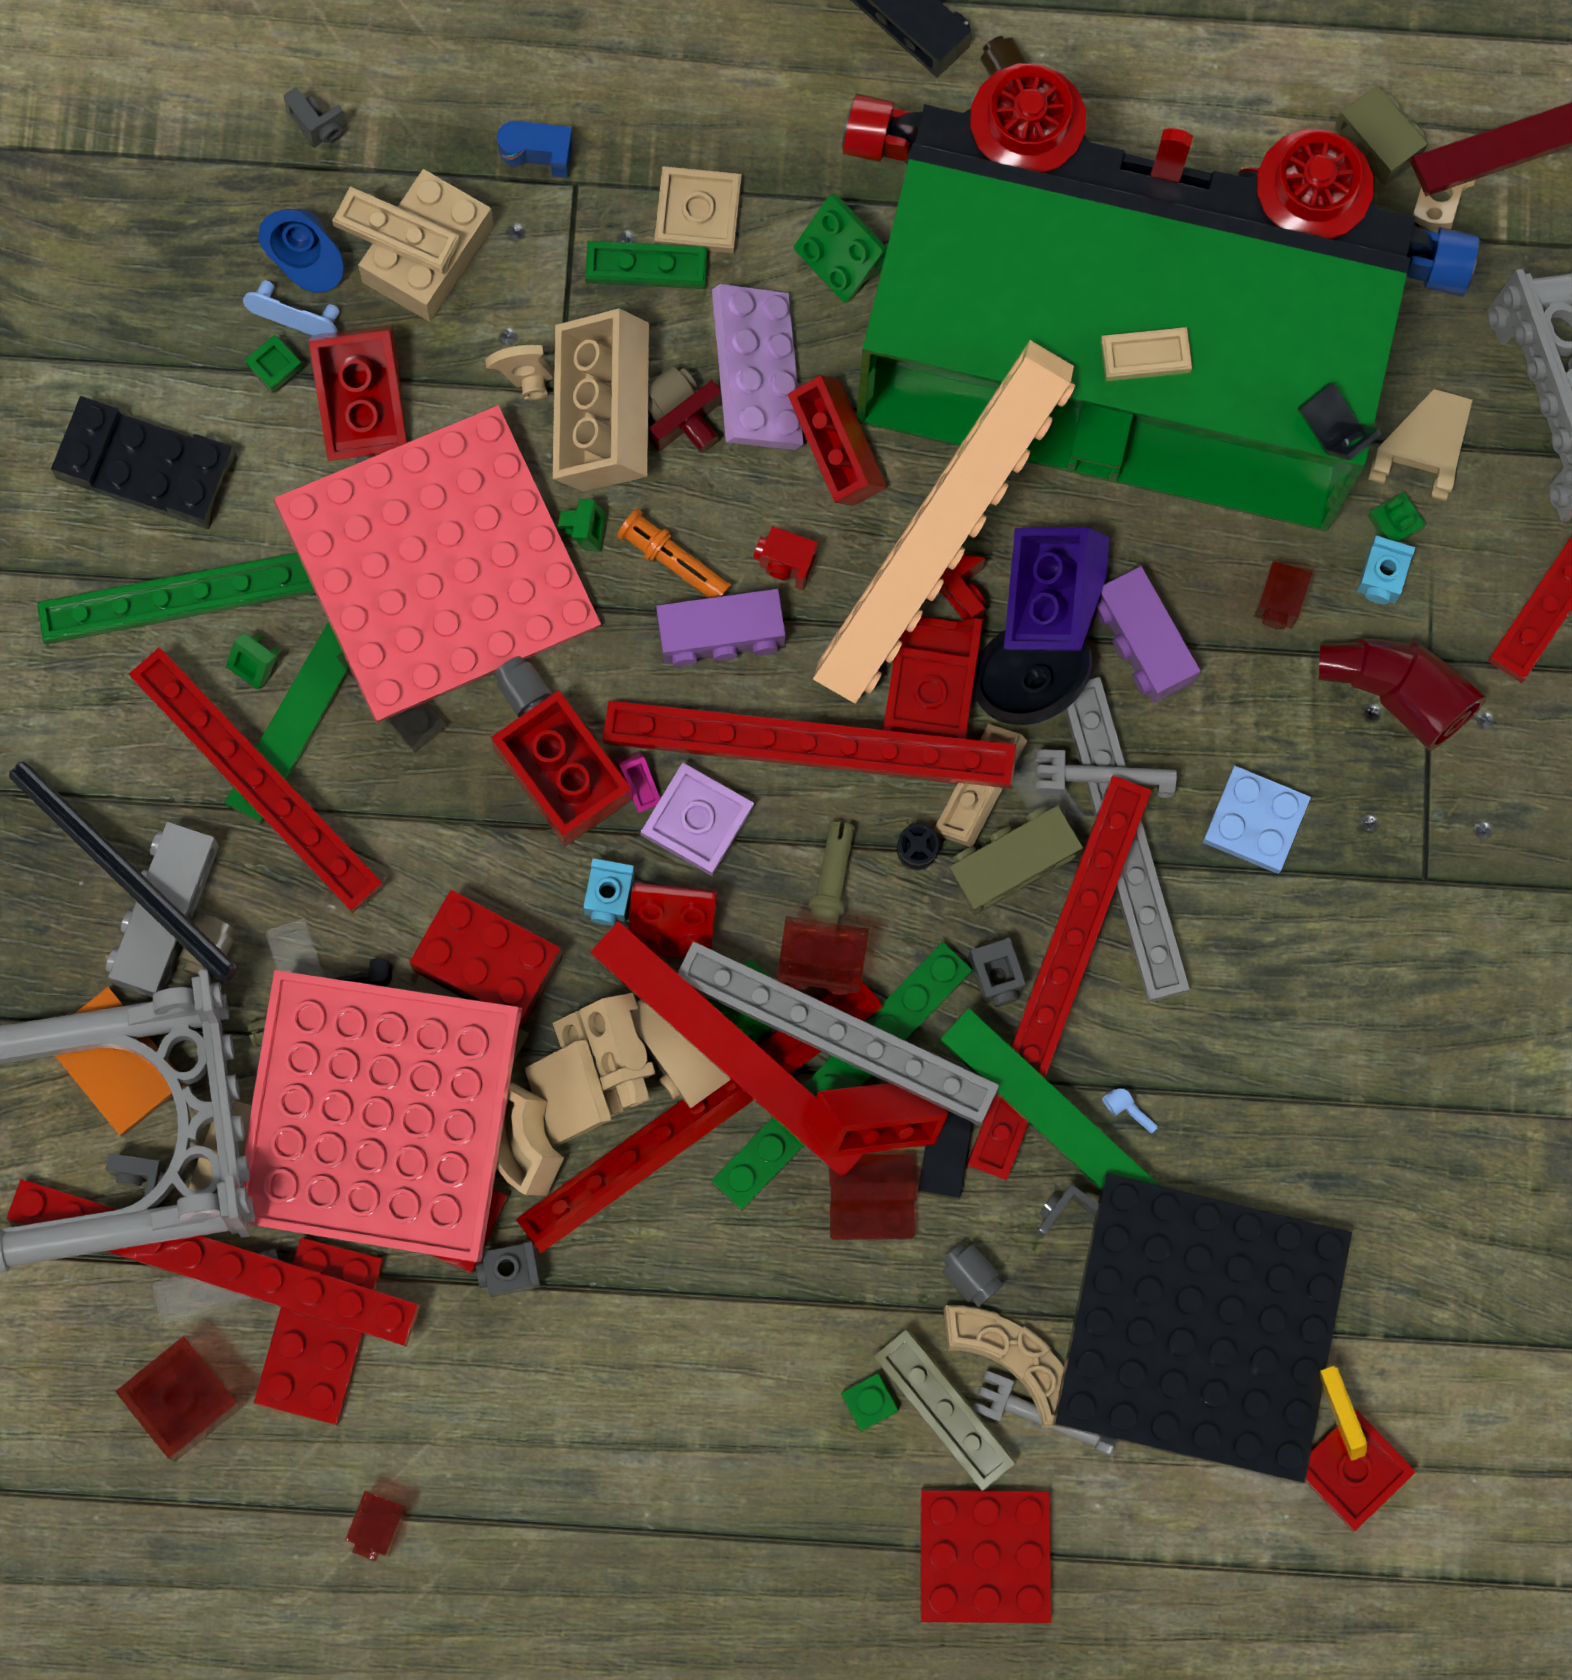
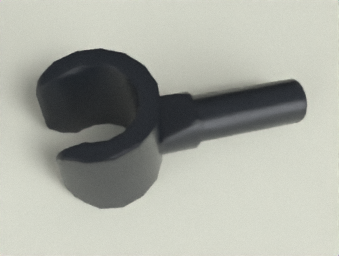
M370 959L368 972H359L334 977L333 979L386 986L392 979L393 964L385 959Z

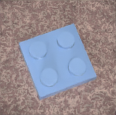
M1234 765L1202 843L1279 874L1311 797Z

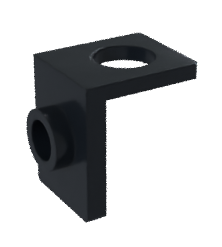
M1327 383L1298 407L1302 417L1324 452L1328 455L1351 460L1382 435L1378 428L1359 424L1334 383ZM1362 437V439L1358 441L1356 444L1350 447H1346L1355 439Z

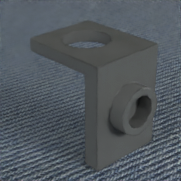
M1070 1184L1061 1198L1053 1193L1039 1214L1045 1220L1034 1235L1042 1239L1070 1199L1093 1216L1096 1215L1099 1204Z

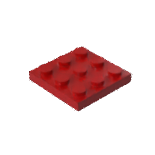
M921 1490L920 1622L1051 1623L1050 1492Z

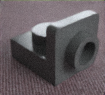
M297 87L283 95L287 113L313 148L322 142L330 143L334 141L346 127L344 112L339 105L322 114L315 100L311 96L305 98Z
M108 1154L106 1171L112 1176H117L116 1183L141 1187L142 1180L147 1181L144 1197L157 1186L166 1173L165 1165L159 1160Z

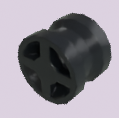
M917 823L905 828L899 836L896 850L901 864L915 871L924 870L931 866L938 853V836L932 828L924 824Z

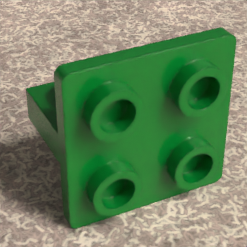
M835 193L827 197L793 246L798 255L844 303L852 300L866 280L881 273L887 250L886 246Z

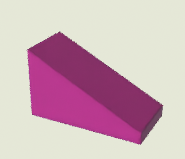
M638 751L616 760L623 778L631 787L632 800L638 813L656 806L660 796L642 753Z

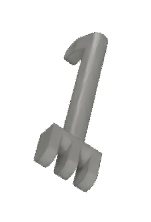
M1065 750L1036 751V762L1052 764L1035 767V776L1037 778L1052 779V781L1041 780L1035 782V792L1039 794L1063 795L1065 781L1109 783L1113 775L1139 785H1158L1157 796L1161 798L1173 797L1175 793L1177 771L1175 769L1065 765Z
M986 1371L983 1380L999 1387L997 1392L983 1387L979 1388L977 1395L993 1403L991 1408L983 1404L974 1403L973 1409L978 1415L999 1422L1005 1410L1041 1425L1036 1405L1010 1394L1015 1381ZM1062 1427L1050 1428L1095 1446L1096 1451L1112 1456L1116 1440Z

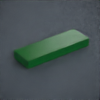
M587 241L585 282L588 284L705 289L707 247Z

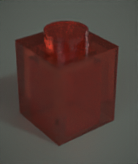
M1273 561L1267 572L1253 617L1262 619L1261 622L1270 628L1282 630L1287 627L1292 629L1299 617L1312 573Z
M364 1491L345 1539L355 1544L352 1553L375 1562L379 1554L389 1557L408 1508Z

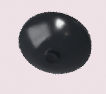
M1005 630L988 643L976 662L973 692L979 705L990 717L1011 725L1035 724L1063 712L1081 695L1088 683L1092 670V656L1086 640H1084L1081 651L1005 650Z

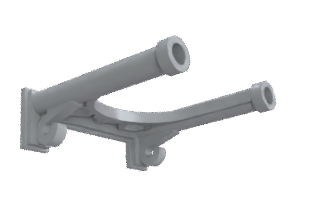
M1524 269L1515 270L1489 307L1488 322L1491 329L1495 331L1500 345L1507 344L1512 337H1515L1517 344L1522 347L1527 361L1528 377L1535 384L1540 398V411L1547 418L1552 433L1553 448L1559 454L1564 467L1549 485V497L1553 507L1557 508L1561 522H1566L1572 518V357L1568 361L1569 370L1565 372L1560 356L1568 357L1572 354V341L1560 339L1554 332L1551 320L1553 318H1561L1572 327V273L1532 279L1531 273L1525 274Z
M208 970L199 971V977L191 978L193 989L175 987L160 990L153 994L152 1002L0 1026V1064L99 1048L126 1050L142 1057L152 1064L168 1083L175 1101L178 1117V1136L173 1158L163 1178L148 1195L128 1207L115 1211L0 1229V1273L8 1272L12 1266L230 1231L231 1234L239 1233L241 1238L250 1236L248 1223L255 1222V1212L252 1198L248 1197L246 1187L243 1186V1182L250 1181L247 1157H240L238 1141L245 1140L242 1117L241 1115H234L233 1100L240 1099L239 1086L236 1074L229 1075L228 1060L235 1058L231 1034L224 1035L223 1020L229 1019V1007L226 994H222L220 982L214 983ZM202 1028L204 1038L192 1029ZM168 1033L163 1038L157 1052L134 1039ZM180 1041H191L197 1046L198 1062L193 1069L187 1072H178L167 1063L173 1046ZM208 1069L211 1102L197 1099L189 1086L182 1089L180 1083L188 1085L195 1083L205 1075ZM189 1107L193 1112L197 1113L192 1119L190 1118ZM211 1122H214L218 1156L205 1146H192L190 1148V1142L198 1143V1137L202 1128ZM196 1158L209 1160L213 1173L210 1185L200 1191L189 1189L180 1178L187 1164ZM174 1187L183 1195L182 1198L177 1200V1205L155 1208L168 1196Z

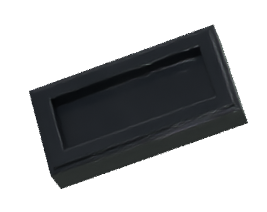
M947 1111L948 1116L935 1145L925 1146L917 1193L959 1200L972 1122Z

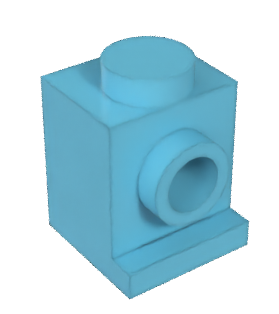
M1375 536L1369 547L1356 592L1365 594L1367 600L1377 604H1388L1389 602L1395 604L1401 595L1415 547ZM1380 567L1392 570L1393 574H1383Z
M592 859L583 907L584 915L591 916L590 921L607 926H613L615 921L625 922L634 880V866ZM604 886L614 887L616 892L613 897L604 898L600 895V890Z

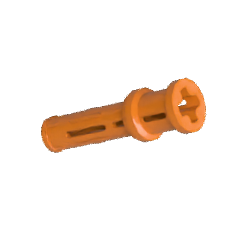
M636 508L620 527L616 538L620 541L626 539L644 553V558L647 561L655 562L658 560L708 598L722 597L728 594L732 584L726 582L701 561L674 543L670 531L657 528L643 517V511L639 508ZM637 530L642 531L644 534L650 537V539L647 540L646 538H644L637 532ZM667 550L673 555L669 556L664 551ZM679 562H684L686 565H688L690 568H692L694 571H696L698 574L704 577L707 581H702L692 572H690L681 564H679Z

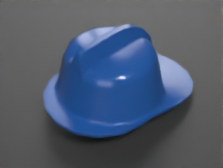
M285 209L275 211L265 217L260 224L258 233L261 248L295 284L313 293L327 292L336 287L342 279L344 271L342 254L335 243L328 237L323 223L315 214L304 209Z

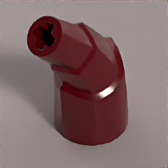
M1358 638L1356 642L1320 643L1319 680L1351 683L1353 688L1378 695L1381 704L1429 751L1436 749L1456 734L1486 702L1487 697L1471 682L1415 640L1403 643Z

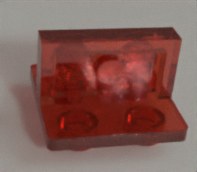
M786 916L776 980L785 982L787 986L796 989L814 986L826 988L828 992L836 995H848L851 992L859 993L869 928Z
M862 1155L848 1173L842 1177H839L829 1168L830 1238L832 1240H911L914 1238L916 1182L914 1183L912 1155Z

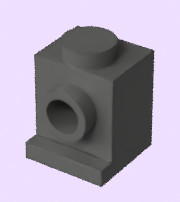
M1007 938L970 950L968 961L970 966H972L983 1002L994 1001L995 1007H1000L1019 1000L1017 993L1024 991L1026 983L1011 939ZM993 971H999L1004 975L1005 981L1001 984H994L990 980L989 975Z
M532 1241L521 1245L484 1251L482 1253L483 1262L475 1263L479 1287H488L491 1297L541 1288ZM509 1261L514 1264V1272L506 1277L500 1275L498 1272L500 1264Z

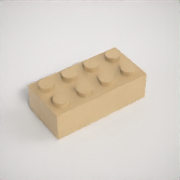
M620 308L555 325L553 479L582 492L647 477L649 323Z

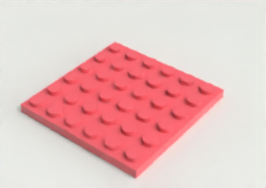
M499 405L274 498L277 511L376 724L493 674L501 665L514 657L521 656L524 660L593 631L601 625Z
M274 970L243 1155L247 1157L250 1181L243 1182V1186L246 1187L248 1197L252 1198L255 1212V1222L248 1224L481 1262L522 1008Z

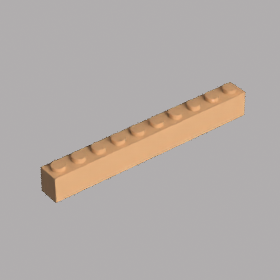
M1029 340L819 659L813 680L855 704L864 691L868 694L873 691L881 676V672L878 669L884 660L888 663L893 661L902 645V642L898 639L903 632L907 630L911 633L923 613L919 608L925 599L934 600L943 585L944 580L940 577L945 569L948 567L953 570L957 566L965 551L962 544L968 535L973 538L977 536L987 518L983 513L988 505L991 503L996 506L1002 499L1008 488V483L1004 482L1011 471L1020 472L1030 455L1027 447L1033 438L1041 440L1053 420L1049 414L1055 405L1063 407L1075 388V384L1071 382L1073 365Z

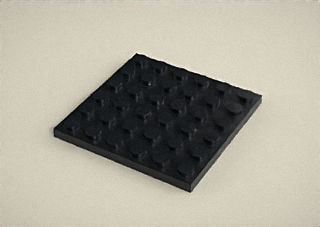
M1106 1173L1103 1176L1098 1210L1094 1219L1052 1425L1298 1484L1305 1483L1323 1389L1320 1370L1327 1368L1352 1232Z

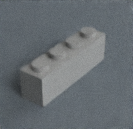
M167 822L164 831H158L154 836L150 848V855L154 856L149 870H143L141 874L192 921L219 845L212 836ZM136 902L134 910L129 908L124 915L121 924V932L124 933L119 948L114 947L111 950L106 964V971L110 972L108 978L114 985L152 997L154 993L166 989L182 945Z

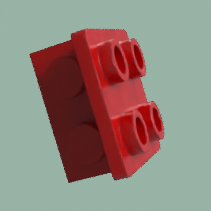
M635 883L631 894L629 931L657 956L685 958L693 941L708 949H712L717 891Z

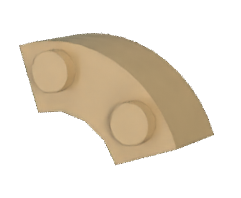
M641 999L636 1002L638 1009L630 1012L637 1037L644 1044L646 1051L664 1074L659 1081L673 1100L680 1096L692 1108L730 1081L723 1072Z
M510 1083L496 1167L508 1183L524 1195L547 1196L564 1160V1157L552 1148L545 1134L543 1117L547 1101L514 1083Z

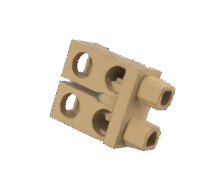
M633 993L602 998L579 1011L553 1022L561 1049L575 1041L587 1040L611 1117L623 1113L625 1108L634 1107L649 1101L650 1097L644 1079L655 1074L652 1062L646 1063V1049L637 1037L630 1012L638 1009Z

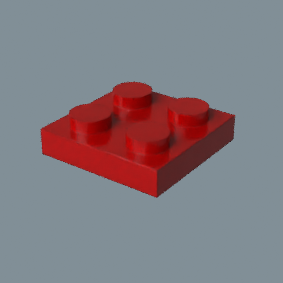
M1354 1409L1367 1442V1453H1365V1456L1351 1461L1338 1426H1336L1311 1450L1305 1482L1352 1532L1356 1531L1416 1473L1357 1409Z

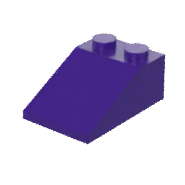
M1089 527L1015 528L1004 640L1005 650L1081 651L1106 580L1109 536Z

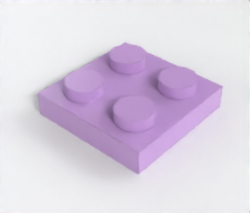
M682 762L641 830V836L713 876L752 811L754 803Z

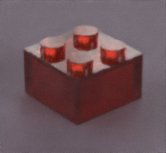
M185 1336L180 1338L115 1391L165 1456L174 1462L179 1460L243 1407L191 1340Z

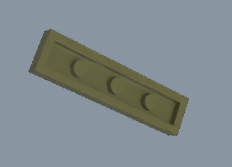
M909 1328L874 1356L982 1491L1017 1463Z

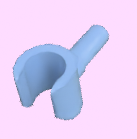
M1122 1088L1113 1089L1102 1098L1104 1105L1113 1116H1117L1126 1110L1131 1117L1151 1134L1157 1129L1158 1126L1134 1104V1100L1127 1090Z

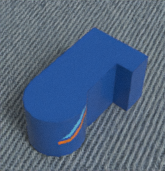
M509 121L501 126L497 133L499 155L506 164L520 166L530 162L533 164L551 166L552 176L568 178L573 145L572 127L522 121Z

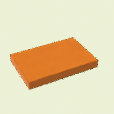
M107 987L74 1014L124 1005ZM149 1036L134 1038L155 1052L158 1051V1047ZM99 1048L54 1055L121 1137L126 1135L173 1096L168 1083L160 1072L148 1061L129 1051L116 1048ZM167 1060V1063H168L174 1070H176L175 1067L170 1063V1061ZM180 1083L182 1088H184L187 1085Z

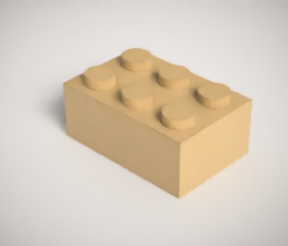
M423 169L398 205V208L460 235V242L444 273H438L375 244L371 245L358 264L362 283L431 322L493 229L494 223L490 207Z

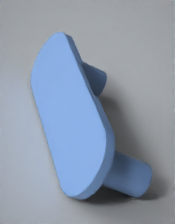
M262 281L257 292H248L243 298L245 307L252 313L312 336L337 332V328L333 323L340 311L336 306L327 305L322 316L305 310H297L270 298L275 286L269 281Z

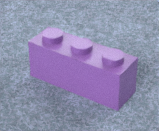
M1142 566L1104 584L1095 613L1103 625L1109 624L1115 635V638L1112 639L1120 658L1122 660L1128 659L1135 673L1132 674V677L1139 692L1142 695L1148 694L1152 703H1155L1195 683L1201 671Z
M778 589L656 606L664 664L673 663L675 667H685L697 663V659L713 657L715 661H727L738 656L737 653L754 651V655L762 656L776 653L779 647H785V630Z

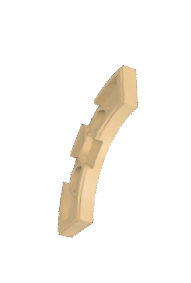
M945 1306L943 1311L948 1351L971 1352L1001 1364L1020 1380L1031 1395L1040 1417L1041 1427H1058L1052 1425L1064 1367L1051 1352V1347L1025 1326L1022 1328L1012 1321L998 1316L999 1314L996 1312L968 1306Z

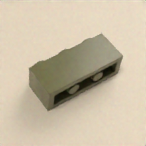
M1047 805L1034 810L1025 817L1027 823L1015 830L1011 826L1004 827L989 837L990 844L979 850H976L975 846L969 847L953 858L955 863L949 866L950 873L974 915L979 914L1082 855L1083 847L1058 805L1050 810Z

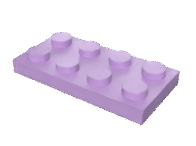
M719 284L712 289L726 443L796 450L803 446L802 427L787 395L798 388L789 293Z

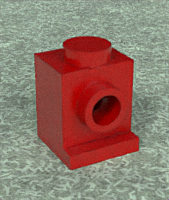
M772 526L767 538L760 536L753 559L760 561V567L766 569L765 572L773 578L787 581L789 578L795 579V588L803 591L817 556L818 542Z

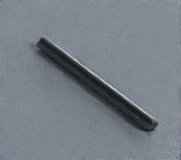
M19 762L15 768L10 770L9 778L221 983H227L238 971L237 965L31 766L25 762Z

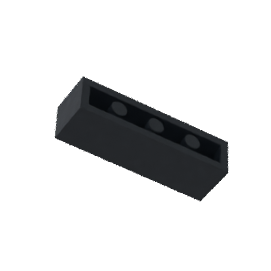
M850 0L936 78L970 47L972 30L970 29L969 22L956 11L952 13L942 4V0Z

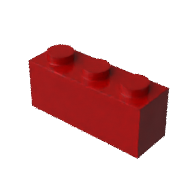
M820 375L787 394L834 503L855 506L887 488L841 380Z
M888 1083L819 1091L806 1124L827 1156L831 1158L935 1145L948 1112L931 1102Z

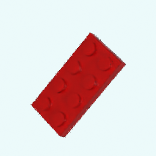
M300 1238L293 1265L376 1290L384 1260ZM280 1307L253 1404L338 1426L363 1333Z

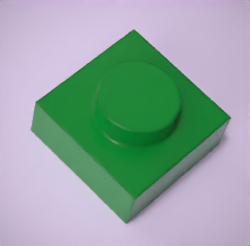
M275 334L244 360L246 366L272 394L303 368L298 358Z
M879 1374L840 1394L860 1432L898 1413V1409Z

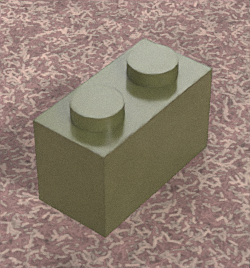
M1378 85L1342 110L1334 127L1341 136L1348 138L1365 155L1372 173L1384 186L1412 166L1410 163L1412 157L1424 153L1428 145L1420 127L1415 123H1410L1400 112L1399 104L1395 98L1388 93L1385 94Z

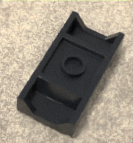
M80 396L51 470L58 480L209 529L214 499L225 471L234 464L237 456L231 445L197 434L190 437L121 414L116 407Z

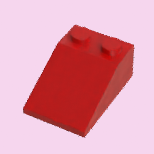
M393 325L313 335L308 340L327 460L356 458L361 455H378L408 443Z

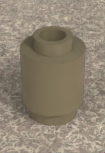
M670 367L648 384V419L653 424L694 393L693 390L697 388L695 380L684 368L678 371L676 368Z
M204 915L201 923L196 922L195 926L227 956L234 942L231 936L235 929L215 917ZM183 948L178 958L185 964L182 970L193 977H199V971L207 969Z

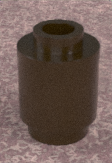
M1002 35L986 43L983 47L985 53L980 57V61L990 77L996 71L1015 64H1029L1014 38L1004 39Z

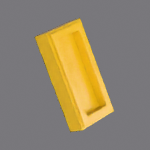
M1332 1366L1320 1370L1324 1393L1351 1461L1364 1457L1365 1453H1367V1442L1338 1368Z

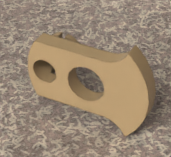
M1475 180L1444 190L1451 197L1444 202L1435 201L1430 195L1425 196L1421 187L1413 214L1415 216L1414 222L1419 224L1420 229L1435 233L1438 232L1440 227L1452 229L1461 194L1468 187L1474 186Z
M542 345L513 346L499 350L485 359L486 369H497L516 387H522V397L525 400L535 401L547 397L546 382L554 378L553 368L541 357L543 355Z

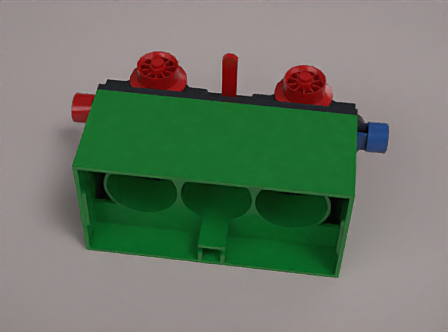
M1018 63L996 71L980 86L971 104V108L964 113L924 104L923 112H908L895 109V102L856 93L852 99L842 141L843 154L881 163L883 157L904 161L907 164L862 348L856 415L860 424L960 447L1029 340L1074 366L1071 382L1075 384V388L1065 405L1061 407L1056 404L1049 414L1053 420L1041 440L1033 438L1027 447L1030 455L1026 462L1327 532L1365 467L1369 445L1351 460L1326 454L1299 412L1298 407L1327 383H1334L1359 424L1374 427L1406 277L1425 281L1424 288L1462 297L1468 291L1473 278L1480 248L1479 236L1442 227L1438 229L1437 233L1422 230L1414 225L1415 216L1376 208L1372 202L1373 174L1365 155L1348 138L1329 130L1303 129L1283 136L1266 152L1259 169L1243 168L1238 172V176L1215 170L1210 173L1184 167L1193 135L1185 130L1176 128L1163 129L1155 160L1127 154L1123 149L1089 142L1085 136L1086 108L1078 89L1062 73L1042 64ZM1187 327L1192 363L1191 373L1105 382L1100 342L1101 336ZM1362 437L1355 439L1346 447H1350L1356 444L1358 441L1362 439Z

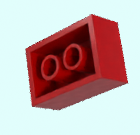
M559 690L491 737L494 751L565 847L632 800L631 787Z
M450 889L409 963L415 973L464 999L522 1008L519 1028L523 1030L563 956L560 947Z

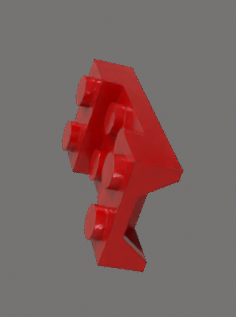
M921 616L911 633L907 630L903 632L898 639L902 642V645L893 660L883 730L966 738L983 619L972 618L955 622ZM936 781V782H943V783L956 784V785L958 784V783H954V782Z

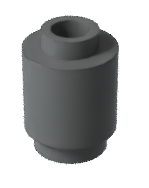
M521 656L508 660L494 674L498 679L497 687L518 717H521L552 695L532 663L525 662Z
M960 1243L942 1259L947 1265L942 1270V1274L967 1302L972 1300L978 1308L1003 1286L1002 1282L997 1278L1000 1274L973 1244L965 1248Z

